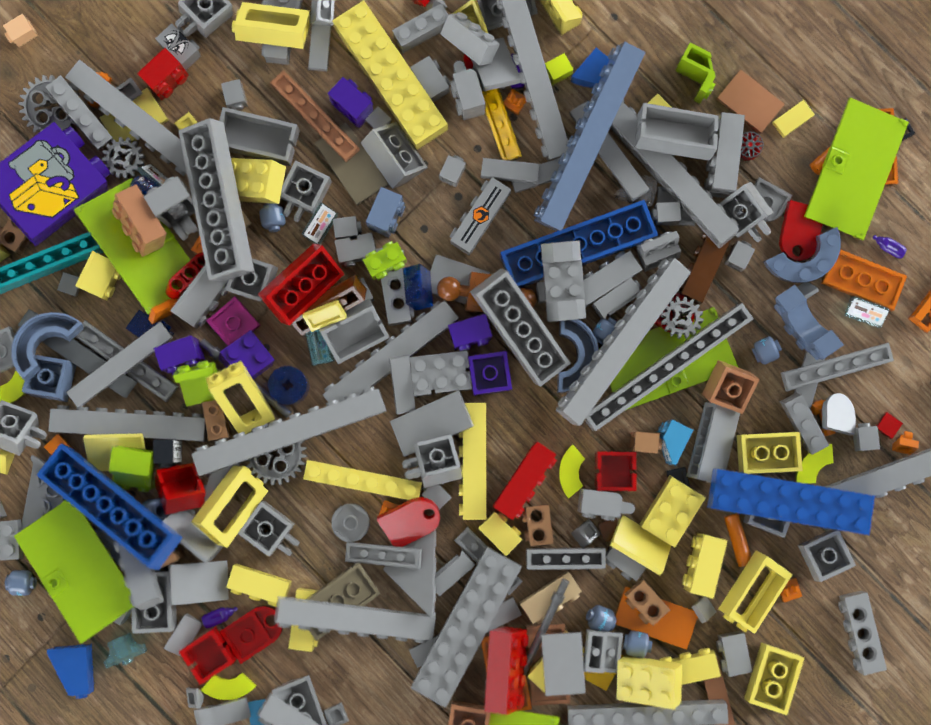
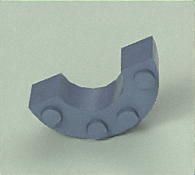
M836 227L816 236V252L805 263L793 262L787 258L784 252L763 261V263L774 276L791 283L814 281L829 272L839 257L841 248L839 230Z
M793 285L776 297L774 308L785 323V331L789 335L794 336L796 344L801 350L805 349L816 360H823L844 345L832 330L829 331L818 323L808 308L807 299L796 285Z
M56 312L40 314L25 322L17 331L11 349L13 364L21 378L27 383L40 370L35 359L36 348L42 341L51 337H60L70 342L84 329L82 323L70 315Z
M579 319L559 321V336L567 338L574 344L577 351V359L570 370L558 373L557 393L570 391V385L578 380L582 369L589 365L593 354L599 350L593 332Z

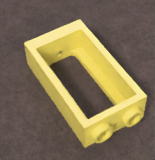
M242 2L240 10L237 9L236 21L233 20L232 32H235V40L303 49L310 28V11Z
M242 361L232 364L206 378L209 391L237 433L245 432L247 434L253 428L275 420L270 405ZM237 383L242 385L256 409L240 417L223 393L225 389Z
M233 465L191 521L216 545L226 548L229 546L268 492L263 486L264 483L260 479L254 478L251 475V470L246 466ZM245 481L253 491L223 532H221L214 526V521Z
M756 550L718 610L723 612V618L732 624L736 621V626L744 632L750 630L755 634L793 574ZM764 566L767 567L769 574L744 613L738 614L735 611Z

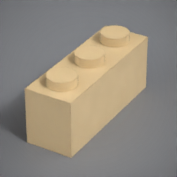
M568 570L519 602L533 624L536 622L537 624L542 623L552 602L551 597L557 591L563 578L569 581V585L564 593L565 598L562 604H559L555 613L564 608L563 604L567 601L571 603L580 597L579 593L582 591Z

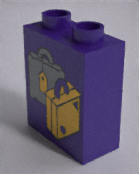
M55 122L0 162V208L35 247L74 218L76 214L73 210L76 207L107 192L108 185L105 178L111 174L107 166L96 155L90 160L83 155L79 149L85 143L71 126L62 131Z

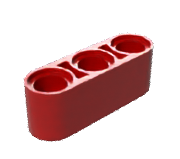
M203 252L194 256L170 278L165 291L169 298L179 299L204 267L198 263L203 262L206 264ZM185 274H190L193 278H189ZM172 286H177L180 290H175Z

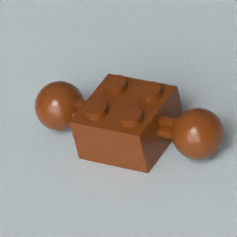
M471 272L469 274L468 286L461 285L454 277H444L437 285V293L445 301H453L459 296L466 297L465 312L485 314L470 291L492 274ZM527 287L519 288L532 308H534L537 303L535 292Z

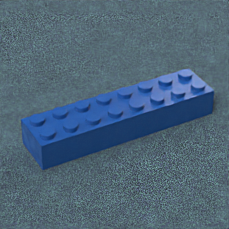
M642 200L562 229V231H557L500 252V258L504 269L508 271L517 286L522 288L544 280L541 244L580 241L583 266L635 247L648 239H654L658 236L646 202Z
M60 444L37 473L40 479L148 568L159 570L183 539L181 535L71 447Z
M713 469L707 508L870 535L875 496Z

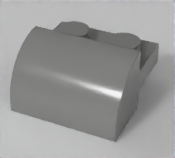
M677 231L665 232L657 238L648 239L636 246L639 260L645 272L658 267L664 259L680 258L681 250L678 245L680 237Z
M587 629L583 658L584 671L617 673L618 660L621 659L623 633Z

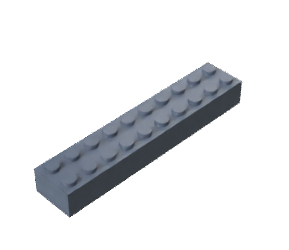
M623 42L612 48L609 52L608 58L610 60L607 66H603L599 74L601 79L599 83H595L591 91L593 96L590 101L586 102L583 108L585 113L582 119L579 118L575 125L577 130L574 136H570L566 144L568 146L566 154L563 153L558 161V164H560L558 171H554L550 178L552 182L550 188H546L542 195V199H544L542 205H538L534 212L535 222L551 230L562 231L645 55L644 51L627 42Z

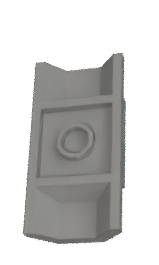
M580 241L541 244L547 322L586 318Z

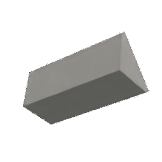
M309 675L290 680L272 690L273 695L320 725H327Z

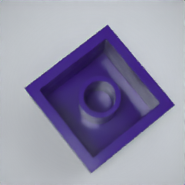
M342 77L328 92L330 102L357 128H360L366 122L365 119L374 111L373 103L371 102L372 98L364 91L361 93L357 89L358 86L351 79L346 80Z
M486 314L448 325L455 351H468L471 348L470 346L476 344L478 347L485 346L492 339Z
M251 330L220 351L218 357L226 368L242 361L253 380L272 367L275 361Z
M190 335L155 347L154 351L160 370L174 375L180 366L189 365V367L197 366V363L201 361H206L202 347L199 345V339Z
M507 351L468 356L473 396L512 390Z

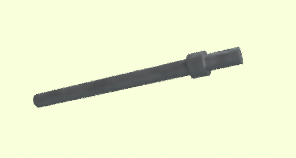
M203 339L199 345L210 353L209 356L215 361H220L218 357L221 350ZM256 383L269 404L286 418L292 413Z
M564 578L557 591L551 597L552 602L527 653V664L524 670L525 676L542 642L541 634L546 633L559 604H562L565 598L564 593L569 585V581Z

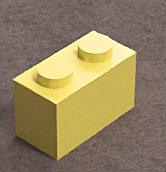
M494 511L478 529L507 556L522 541L520 537L522 533L515 526L511 528L506 523L508 519L501 512L497 514Z

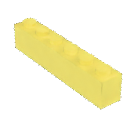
M465 403L474 427L459 433V438H463V446H459V457H463V465H460L463 484H459V496H463V504H459V515H463V520H486V403Z
M307 460L303 478L304 480L406 500L420 497L423 483Z

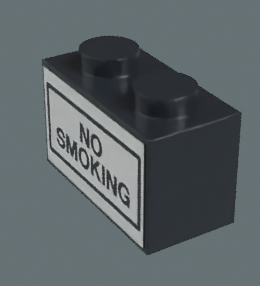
M154 439L153 463H159V467L176 466V463H182V440Z

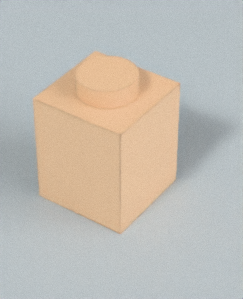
M23 14L3 25L7 31L4 33L10 43L14 42L18 47L38 36L30 21Z

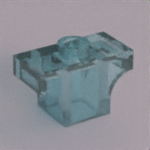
M131 633L107 642L110 653L103 662L106 669L121 662L124 666L133 662V657L141 655L148 650L145 643H136Z

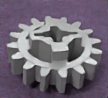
M119 137V142L112 139V145L106 144L107 148H109L108 151H102L106 155V157L102 158V161L107 162L105 165L110 169L111 175L116 173V177L119 179L121 175L128 179V174L135 177V171L141 172L140 168H138L139 165L144 166L141 159L145 158V155L140 154L143 149L137 147L138 143L136 141L131 143V139L128 137L126 141ZM121 146H128L130 148L126 150L123 149ZM122 155L126 156L124 162L122 161ZM122 166V167H124L126 170H119V169H116L115 167L118 168V167Z
M676 297L675 303L671 300L669 306H666L664 309L665 312L661 313V317L665 318L661 321V324L667 325L664 330H670L671 337L677 334L678 339L682 335H684L685 339H688L689 333L694 336L696 334L695 329L700 330L701 326L699 324L704 319L699 317L703 314V311H698L700 305L694 306L693 299L687 302V297H684L682 301H680L679 297ZM671 311H672V315H673L672 321H670V318H669V315H670V312H671ZM686 315H687V317L685 318V320H684V319H681V320H678V321H677V319L679 318V316L682 317V316H686ZM692 315H694L695 317L694 324H692L693 322L691 321Z

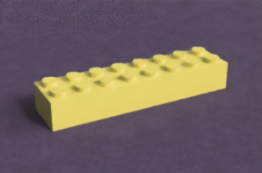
M364 0L332 20L335 30L416 150L448 130L447 122Z

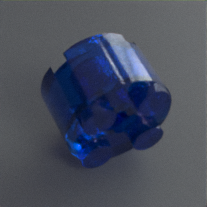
M282 366L275 369L268 381V390L271 397L284 405L291 406L300 403L309 392L308 378L301 370L293 366ZM290 381V383L293 384V388H289L288 391V389L285 388V384H288V382Z

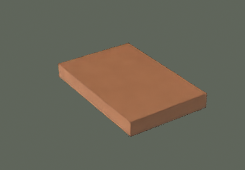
M741 69L716 99L732 113L745 115L744 122L759 134L764 131L785 105Z

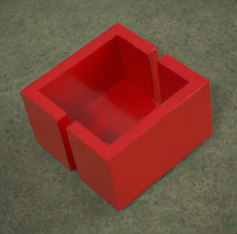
M166 48L160 51L137 73L161 100L170 97L173 90L178 85L184 84L189 76L182 64Z
M595 452V469H599V473H595L596 491H636L637 474L630 473V470H637V452Z
M195 463L156 470L155 487L159 498H161L165 515L200 508L204 505L206 491L201 479H199Z
M216 626L179 651L188 667L196 662L197 665L191 669V672L200 685L233 664L237 659L228 644L223 645L225 640Z

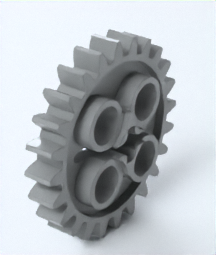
M42 75V81L39 78H35L36 84L28 82L31 88H23L26 95H20L24 102H19V105L24 106V109L19 112L26 114L22 120H29L27 127L34 126L33 132L37 133L39 130L41 132L53 122L62 131L69 126L72 127V124H74L68 115L64 119L59 117V112L62 110L60 106L52 107V110L45 108L35 111L36 107L50 106L51 103L57 104L45 88L55 80L54 75H50L49 80L45 75ZM38 94L43 95V102L40 104L36 102ZM45 112L48 119L43 123L40 120V116Z
M304 441L292 445L293 450L290 453H285L283 448L278 449L277 452L280 453V456L275 457L272 470H269V466L274 458L271 452L265 454L268 458V462L265 465L259 463L260 456L247 460L250 461V464L246 467H253L251 475L257 473L258 479L264 477V484L270 479L271 485H275L276 480L279 485H282L283 479L287 483L290 482V475L293 478L297 477L295 471L302 472L299 465L306 464L301 460L307 457V455L302 454V451L306 450L307 447H301V444L304 443ZM279 461L286 463V469L282 472L277 469Z

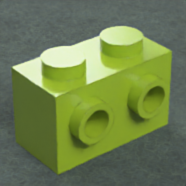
M391 241L383 245L382 250L378 252L372 251L365 255L366 258L363 259V262L373 280H380L386 277L388 272L392 270L397 271L407 263V259L398 242L393 243Z

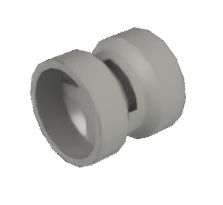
M188 214L183 217L181 222H176L172 225L183 241L188 238L189 234L199 230Z

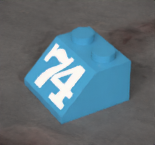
M674 420L662 422L657 430V433L660 434L659 438H662L661 450L668 465H677L693 432L692 429Z

